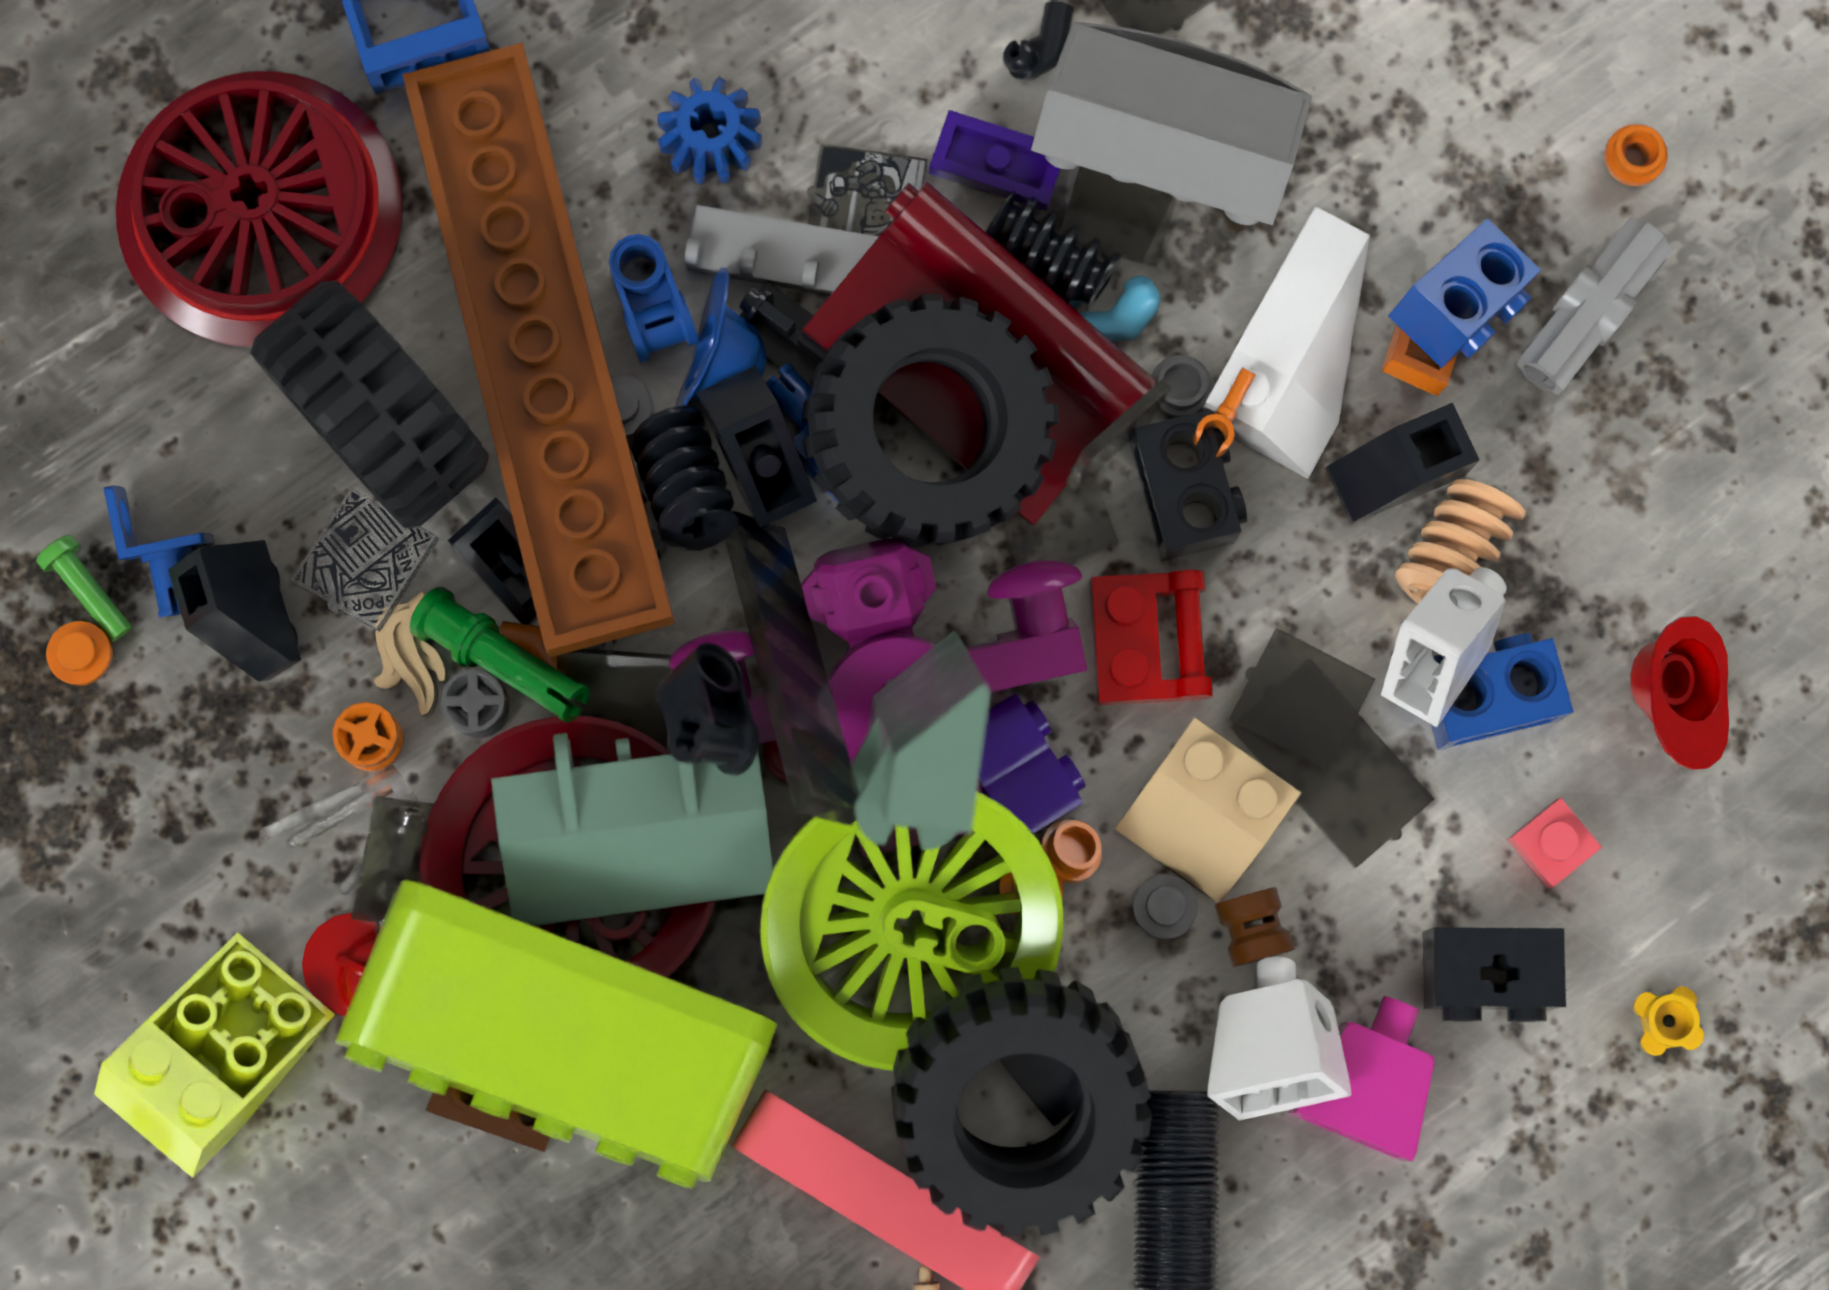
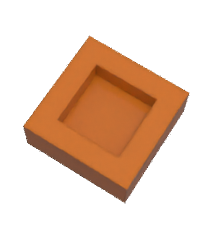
M1396 324L1381 371L1438 397L1449 383L1456 356L1441 368Z

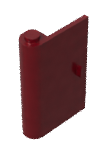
M926 181L917 190L908 183L884 211L893 220L812 316L802 331L827 352V349L839 336L866 315L879 310L885 304L902 298L905 301L915 300L922 294H941L943 301L950 302L958 297L967 298L978 302L977 311L988 315L996 310L1011 320L1007 331L1016 339L1026 334L1037 348L1030 355V358L1037 370L1045 367L1048 368L1054 385L1045 389L1048 404H1058L1059 423L1049 428V439L1057 442L1053 460L1042 465L1039 473L1044 477L1043 482L1034 495L1024 498L1020 503L1022 509L1017 512L1028 524L1034 526L1110 430L1121 425L1141 405L1153 389L1156 379ZM918 362L899 368L884 381L877 393L880 398L965 470L975 462L983 442V414L974 392L959 375L936 363Z

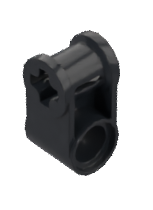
M704 642L698 645L658 685L656 689L657 700L664 715L669 735V747L674 759L685 764H695L701 760L716 764L718 769L724 774L732 776L741 775L750 768L758 753L759 730L752 717L743 684V672L739 663L728 651L714 643Z

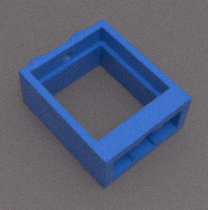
M342 0L365 74L375 95L405 86L402 74L491 51L474 0H457L463 16L461 19L376 46L361 0Z

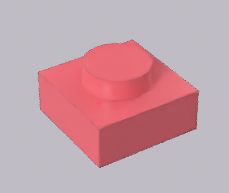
M1562 798L1552 802L1507 839L1547 889L1556 886L1602 848Z

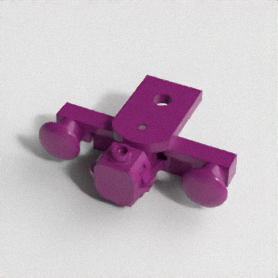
M885 538L828 551L818 557L814 563V569L801 583L809 618L828 626L829 630L847 641L848 649L845 655L836 663L827 679L816 681L831 695L837 719L799 685L784 688L783 690L826 729L834 728L835 737L846 747L850 765L868 732L872 697L936 645L929 640L915 636L913 633V626L925 608L924 603L936 590L929 555L910 547L902 539ZM1057 560L1032 561L1014 566L1002 572L990 583L987 589V596L994 599H1009L1015 627L1013 631L996 634L998 641L966 648L989 687L990 692L1088 671L1079 626L1072 618L1067 616L1062 588L1082 579V573L1076 566ZM739 630L712 632L684 643L672 654L669 660V668L673 670L698 645L704 642L714 643L723 647L735 658L743 672L744 688L753 720L759 730V744L809 733L787 713L781 689L772 691L770 685L751 689L744 658L764 649L765 644L758 636ZM841 761L846 783V773L849 768ZM978 778L977 791L982 793L980 780ZM893 825L885 845L877 844L881 853L897 850L895 825ZM908 827L910 847L920 845L918 828ZM957 832L955 836L964 835L965 833ZM858 839L862 857H867L868 855Z

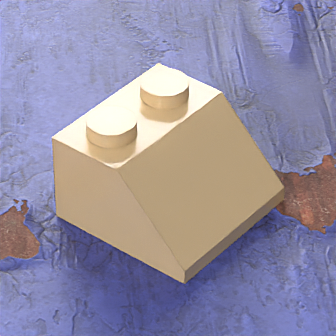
M1194 718L1119 822L1115 831L1218 904L1222 902L1265 846L1301 792L1197 718Z

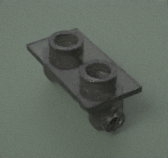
M375 796L351 919L375 922L374 931L376 934L379 933L392 898L400 883L404 880L420 883L421 845L423 836L428 834L429 824L427 821L434 803Z

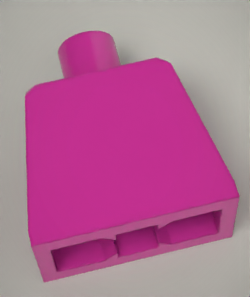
M1383 996L1371 1029L1350 1021L1341 1023L1338 1029L1351 1085V1096L1290 1109L1288 1114L1400 1161H1413L1418 1148L1434 1067V1056L1407 1045L1420 1010L1402 1001Z

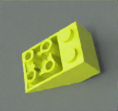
M237 932L101 1064L94 1095L188 1175L194 1178L239 1132L330 1024L335 1014Z

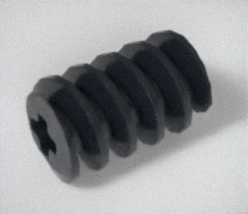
M1013 191L993 218L986 233L1019 262L1024 263V266L1039 279L1045 277L1044 283L1056 294L1059 295L1066 290L1064 301L1075 310H1078L1086 303V314L1106 288L1120 264L1122 254L1116 251L1104 261H1099L1097 257L1101 244L1100 239L1095 237L1085 246L1079 248L1076 246L1080 226L1073 224L1059 235L1055 232L1059 216L1058 212L1053 210L1038 221L1034 218L1038 199L1031 197L1018 208L1013 205L1016 191Z
M689 406L671 407L651 415L632 434L630 449L635 462H637L640 478L644 482L643 486L648 501L651 502L655 521L658 522L662 541L671 548L681 551H701L727 539L736 530L740 518L734 512H731L734 500L731 491L725 488L727 481L724 472L718 468L720 462L717 453L711 449L712 440L709 432L704 429L705 421L702 412Z

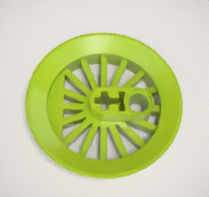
M978 791L976 793L971 833H965L933 872L932 870L940 847L927 850L922 849L913 874L908 827L895 825L900 879L896 880L878 845L869 840L861 831L857 822L855 807L849 806L841 798L826 806L812 817L794 835L783 850L768 881L762 904L760 930L764 963L776 995L788 1014L803 1031L831 1052L868 1067L893 1071L898 1050L907 1049L908 1047L906 1032L916 1017H923L928 1020L932 1015L931 1010L925 1011L921 960L928 963L941 989L949 992L952 998L960 994L945 967L971 973L972 975L980 973L984 984L1000 980L999 968L1019 967L1022 978L1029 980L1035 979L1038 968L1055 972L1062 948L1064 931V910L1056 873L1046 852L1029 828L1009 809ZM855 833L883 884L848 858ZM985 840L1000 854L951 881ZM1010 872L1012 873L1016 892L963 898ZM842 874L866 893L839 886ZM833 904L856 910L830 913ZM912 910H920L922 919L912 918L908 927L900 926L898 918L908 919ZM1016 912L1013 932L1003 931L996 915ZM982 925L988 928L985 938L977 944L962 945L956 941L959 933L968 926ZM856 931L818 951L823 935ZM867 949L835 988H832L820 976L821 972ZM887 956L871 1008L850 1000ZM907 958L912 1013L887 1012L903 960Z

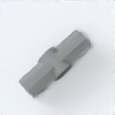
M1633 217L1628 219L1591 267L1586 265L1553 307L1552 310L1555 314L1544 328L1542 327L1521 353L1522 356L1516 362V365L1522 370L1527 380L1539 389L1552 392L1557 396L1564 390L1598 345L1603 347L1637 304L1634 298L1650 282L1668 259L1667 256L1673 248L1665 239L1663 232L1648 221H1639Z

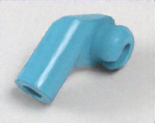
M1134 276L1128 279L1123 285L1125 292L1110 311L1078 313L1112 342L1133 340L1141 334L1158 313L1160 306V293L1150 278Z

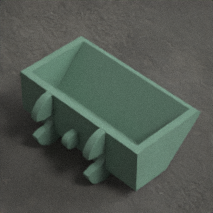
M954 630L872 697L868 732L851 763V769L849 768L846 773V784L858 795L855 801V814L858 825L863 834L876 844L885 845L893 825L918 828L921 847L926 850L938 848L946 844L957 832L971 833L990 689Z
M567 733L554 735L557 770L491 779L500 852L511 914L515 920L531 926L765 894L773 866L758 753L753 764L746 772L741 775L732 776L724 774L718 769L716 764L701 760L695 764H685L674 759L672 754L632 760L629 738L615 740L618 762L574 767L570 740H568Z

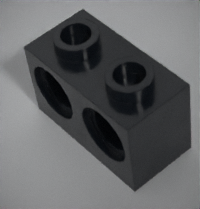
M1208 410L1134 428L1129 441L1161 561L1234 544L1242 531L1240 524L1247 522V511L1239 486L1229 487L1223 465L1231 461L1230 449L1225 454L1216 457L1222 443L1225 442L1223 432L1218 428L1208 427L1203 430L1197 445H1194L1193 436L1198 423L1204 417L1210 415ZM1175 442H1185L1196 450L1199 463L1188 468L1179 467L1168 458L1166 447ZM1193 501L1207 504L1215 515V524L1208 528L1192 526L1183 515V506Z

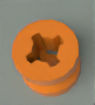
M369 702L353 704L343 710L336 719L332 732L334 746L339 755L357 769L367 772L382 771L393 765L402 754L405 742L403 729L397 719L380 705ZM373 745H377V746H375V747L372 748V749H367L366 752H365V754H363L365 748H369V747H372Z

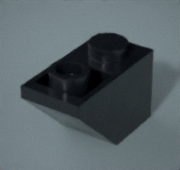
M1450 403L1390 429L1329 464L1325 469L1351 525L1449 484L1456 479L1465 477L1480 459L1454 404Z
M265 540L199 547L168 569L185 629L258 682L271 680L301 661L297 632L289 620L280 591L279 572L271 561Z

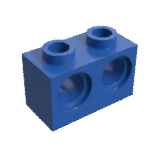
M1487 218L1421 277L1400 300L1388 317L1433 361L1443 368L1460 351L1470 359L1496 333L1489 325L1494 319L1498 317L1506 325L1528 304L1532 297L1525 291V288L1541 272V269Z
M1523 633L1494 642L1496 652L1486 654L1467 683L1476 693L1477 703L1473 711H1463L1452 705L1438 727L1431 724L1437 749L1442 750L1557 722L1572 714L1574 711L1554 639L1550 638L1533 642L1531 633ZM1439 654L1434 656L1433 658L1438 664H1440L1444 659V656ZM1514 666H1522L1533 672L1538 683L1535 696H1525L1514 689L1510 680V673Z

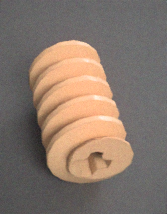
M1456 479L1451 482L1447 488L1449 500H1443L1435 507L1434 517L1436 521H1430L1422 528L1421 537L1424 542H1417L1409 549L1408 557L1411 563H1403L1398 566L1395 578L1399 586L1413 601L1419 604L1447 569H1458L1470 576L1474 569L1481 567L1476 562L1478 557L1492 562L1498 561L1501 556L1500 552L1489 542V539L1494 537L1504 541L1511 540L1513 531L1502 521V518L1506 516L1515 520H1523L1526 510L1522 505L1508 494L1481 482L1469 479Z

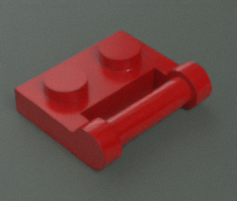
M1191 569L1169 573L1091 577L1090 595L1098 706L1196 701L1213 697L1212 678L1205 676L1200 593L1206 591L1205 573L1203 570ZM1157 596H1175L1180 678L1162 680Z

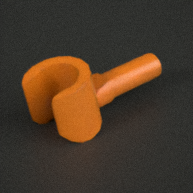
M1243 367L1241 368L1216 413L1204 417L1198 423L1193 436L1195 446L1204 429L1215 427L1220 429L1225 437V442L1222 443L1216 457L1226 453L1235 436L1232 422L1238 413L1236 411L1256 374Z

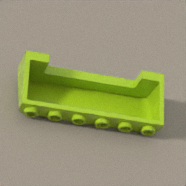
M404 880L400 883L392 898L335 1043L348 1048L344 1058L355 1064L382 1072L385 1063H390L411 1071L407 1082L414 1086L439 1095H445L448 1087L451 1086L474 1095L470 1105L480 1111L504 1119H508L511 1110L536 1118L533 1129L541 1134L569 1143L574 1133L598 1142L595 1153L629 1166L633 1165L635 1157L642 1158L660 1165L656 1175L659 1178L679 1186L694 1189L697 1180L702 1182L711 1181L768 1053L777 1024L767 1017L464 899L427 885Z

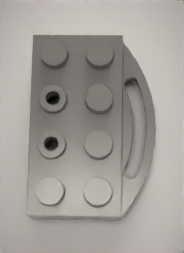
M1073 22L1047 89L1031 151L1045 155L1046 160L1050 164L1061 169H1075L1078 166L1108 174L1120 182L1137 183L1169 193L1182 201H1195L1224 210L1229 219L1242 225H1253L1259 221L1273 225L1295 163L1312 95L1261 68L1197 44L1125 27Z

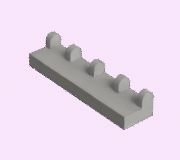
M697 205L691 238H688L684 262L688 271L716 275L721 267L728 268L729 278L762 284L768 281L773 286L831 295L878 236Z

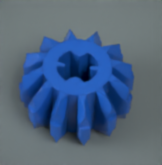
M720 76L713 82L711 91H703L702 83L699 79L693 77L689 82L691 96L686 97L680 92L671 91L668 99L673 111H664L658 114V127L666 132L658 139L661 153L674 154L671 166L672 170L677 174L685 172L693 166L694 181L701 185L707 179L709 170H717L718 179L721 183L726 184L730 181L728 165L733 164L739 169L748 171L751 167V158L747 151L761 148L762 135L754 130L761 123V114L757 108H746L748 93L743 87L726 96V81ZM712 123L716 132H719V136L707 139L706 133L701 130V126Z

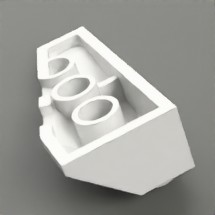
M1316 206L1202 411L1208 410L1209 414L1216 413L1242 367L1256 374L1232 422L1235 431L1234 439L1307 479L1310 477L1339 423L1370 238L1369 234Z

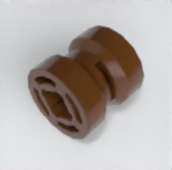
M1276 887L1242 895L1214 905L1219 923L1229 930L1231 943L1227 950L1232 967L1246 965L1267 957H1274L1295 950L1290 931L1281 927L1278 912L1282 904ZM1258 920L1263 921V924L1247 929L1244 927V924Z

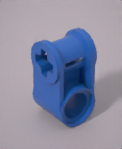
M641 234L628 235L619 240L611 250L609 258L610 272L623 311H621L640 364L649 361L651 353L685 341L690 346L700 343L681 290L678 291L666 256L659 243L651 237ZM637 257L648 258L655 263V272L645 281H631L622 274L623 267L628 261Z

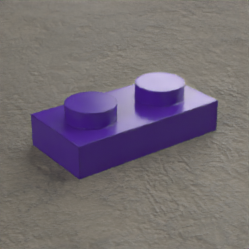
M948 110L929 166V174L1006 199L1013 191H1016L1014 201L1024 204L1031 197H1035L1038 199L1037 209L1047 212L1061 168L1050 164L1046 160L1045 155L1031 151L1034 141L1033 136Z

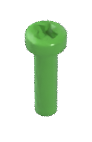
M65 535L58 538L37 556V564L45 573L52 570L58 573L99 627L106 633L111 642L121 639L133 628L132 625L75 555L81 545L74 536Z

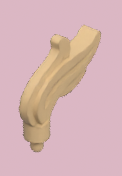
M421 591L409 602L397 604L384 610L383 614L379 617L375 634L383 670L382 674L375 677L373 681L378 688L391 690L404 680L418 700L419 713L424 717H428L434 712L438 700V687L430 670L437 673V678L441 682H446L447 670L441 654L425 641L415 637L410 631L411 616L415 607L426 595Z

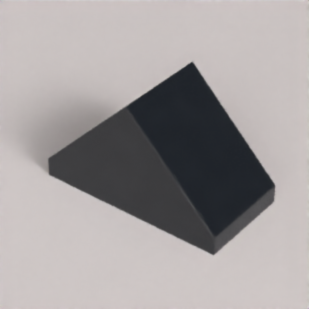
M495 497L447 541L458 557L521 624H528L537 614L512 514Z

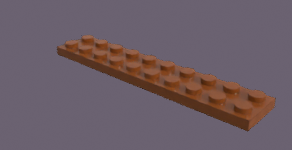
M523 42L402 74L545 650L550 658L676 624Z

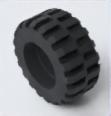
M336 280L320 282L254 338L250 354L353 474L405 529L422 526L485 472L489 454L477 436L470 430L467 423L392 335L383 328L378 320L365 309L350 291H347Z
M922 294L911 301H905L902 298L885 304L879 310L866 315L854 324V326L836 339L827 349L828 354L823 362L816 366L809 382L813 387L811 396L804 401L802 421L808 422L809 437L803 440L807 459L813 457L815 459L820 474L814 476L822 492L825 493L830 490L839 501L835 509L848 521L857 519L865 524V532L880 539L888 537L902 539L910 546L916 547L926 544H937L939 546L958 542L990 531L991 527L1009 520L1022 509L1020 503L1024 498L1034 495L1043 482L1044 477L1039 472L1044 463L1053 460L1057 444L1053 439H1049V428L1059 423L1058 404H1048L1045 389L1054 384L1048 368L1045 367L1037 370L1031 360L1030 355L1037 350L1026 334L1016 339L1007 331L1011 320L996 310L985 315L977 311V301L958 297L952 302L943 301L941 294ZM918 362H932L952 370L969 385L980 404L984 420V436L981 450L975 462L966 471L953 479L941 482H923L905 475L886 457L877 440L873 423V407L876 394L884 381L892 373L906 365Z
M1019 967L999 968L1000 980L984 984L981 974L978 973L962 980L964 993L952 998L949 992L944 990L929 1002L932 1013L931 1017L928 1020L923 1017H916L906 1032L908 1047L907 1049L898 1050L893 1066L895 1085L891 1087L896 1134L901 1155L907 1158L909 1174L918 1188L927 1189L929 1187L931 1203L946 1215L953 1214L959 1208L963 1225L981 1232L986 1229L988 1222L999 1225L1001 1236L1021 1237L1022 1227L1038 1226L1042 1236L1060 1232L1057 1222L1073 1215L1076 1222L1080 1224L1096 1214L1093 1206L1094 1201L1102 1196L1106 1201L1112 1202L1125 1188L1120 1172L1122 1169L1130 1173L1137 1170L1144 1155L1139 1138L1143 1139L1149 1136L1151 1114L1146 1103L1150 1098L1147 1078L1129 1032H1125L1119 1016L1107 1002L1099 1004L1096 1002L1092 989L1076 980L1071 982L1068 987H1065L1061 984L1057 972L1038 968L1035 979L1029 980L1022 978ZM1016 1054H1039L1056 1059L1074 1070L1081 1084L1082 1095L1079 1104L1069 1121L1058 1132L1041 1142L1022 1147L998 1146L977 1138L961 1124L958 1116V1100L963 1089L978 1071L998 1059Z

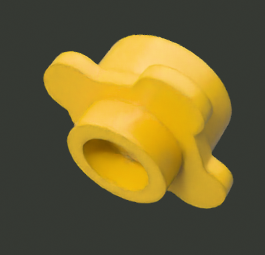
M1680 986L1674 988L1671 994L1655 996L1651 992H1644L1636 997L1633 1003V1011L1641 1018L1644 1034L1640 1038V1046L1647 1054L1659 1056L1667 1048L1678 1046L1686 1050H1694L1702 1044L1704 1031L1700 1027V1015L1696 1008L1697 997L1691 989ZM1670 1015L1673 1017L1674 1024L1672 1027H1666L1663 1024L1664 1016Z

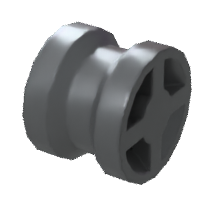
M468 669L460 671L448 680L442 690L440 703L443 715L456 731L466 737L475 739L491 737L502 730L509 719L511 705L507 692L494 676L484 670ZM486 706H492V708H486L485 712H483L480 715L479 720V713L482 712Z

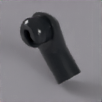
M1060 1L1046 2L1039 35L1029 40L1024 39L1020 41V45L1015 40L1008 43L1003 52V62L1008 68L1010 75L1021 80H1034L1057 66L1072 26L1073 6Z

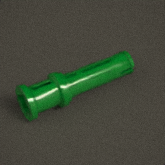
M436 587L430 590L415 607L410 621L411 633L421 641L432 639L451 651L452 660L462 667H476L479 665L557 715L565 723L572 722L582 713L583 710L569 702L563 696L569 700L575 698L583 704H587L590 695L589 688L582 683H577L499 634V627L496 621L488 614H473L456 603L454 594L445 587Z

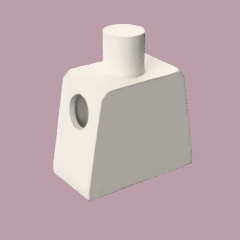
M1484 567L1474 569L1470 576L1458 569H1447L1400 626L1381 696L1433 726L1438 727L1492 645L1506 603L1503 595L1506 593L1507 588L1500 575ZM1432 650L1444 656L1440 664L1434 660Z
M1278 956L1260 960L1257 963V989L1226 996L1220 1003L1208 1081V1097L1240 1121L1351 1096L1350 1080L1335 1011L1331 1002L1306 980L1296 979V964L1293 960Z

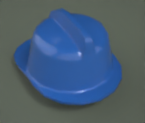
M726 267L719 269L710 287L698 330L700 343L695 345L692 363L681 386L676 407L686 406L690 399L701 402L697 392L753 366H756L761 376L764 373L766 353L760 334L753 325L749 324L726 305L729 288V272Z

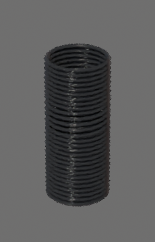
M1149 1090L1150 1098L1146 1103L1151 1114L1149 1136L1143 1139L1139 1138L1144 1155L1138 1168L1143 1169H1137L1134 1172L1137 1176L1144 1177H1137L1134 1180L1137 1183L1134 1186L1137 1190L1134 1193L1137 1196L1134 1200L1137 1203L1134 1206L1137 1210L1134 1213L1136 1216L1134 1221L1137 1223L1134 1228L1137 1231L1134 1233L1136 1238L1133 1241L1136 1243L1134 1248L1137 1251L1134 1253L1136 1258L1133 1260L1136 1263L1133 1267L1136 1270L1133 1273L1136 1276L1133 1280L1136 1285L1133 1288L1135 1290H1219L1216 1287L1218 1284L1216 1279L1219 1277L1216 1274L1219 1270L1216 1267L1219 1263L1216 1260L1219 1256L1216 1253L1219 1250L1216 1247L1219 1243L1216 1240L1219 1236L1216 1233L1219 1230L1216 1226L1219 1223L1216 1220L1219 1216L1216 1213L1219 1210L1216 1206L1219 1201L1216 1198L1219 1195L1216 1192L1219 1190V1186L1215 1183L1219 1179L1215 1175L1219 1171L1215 1167L1219 1163L1215 1159L1219 1155L1217 1152L1219 1148L1216 1146L1219 1143L1216 1139L1219 1136L1217 1133L1219 1128L1216 1126L1219 1123L1217 1120L1220 1116L1217 1113L1219 1108L1216 1106L1217 1103L1208 1097V1092Z

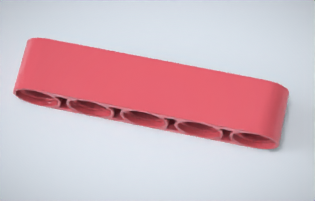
M766 1089L731 1145L750 1159L964 1290H1021L1040 1259L1038 1255L1012 1239L1001 1236L999 1231L989 1225L982 1232L963 1225L959 1208L953 1214L946 1215L931 1203L928 1188H918L912 1178Z

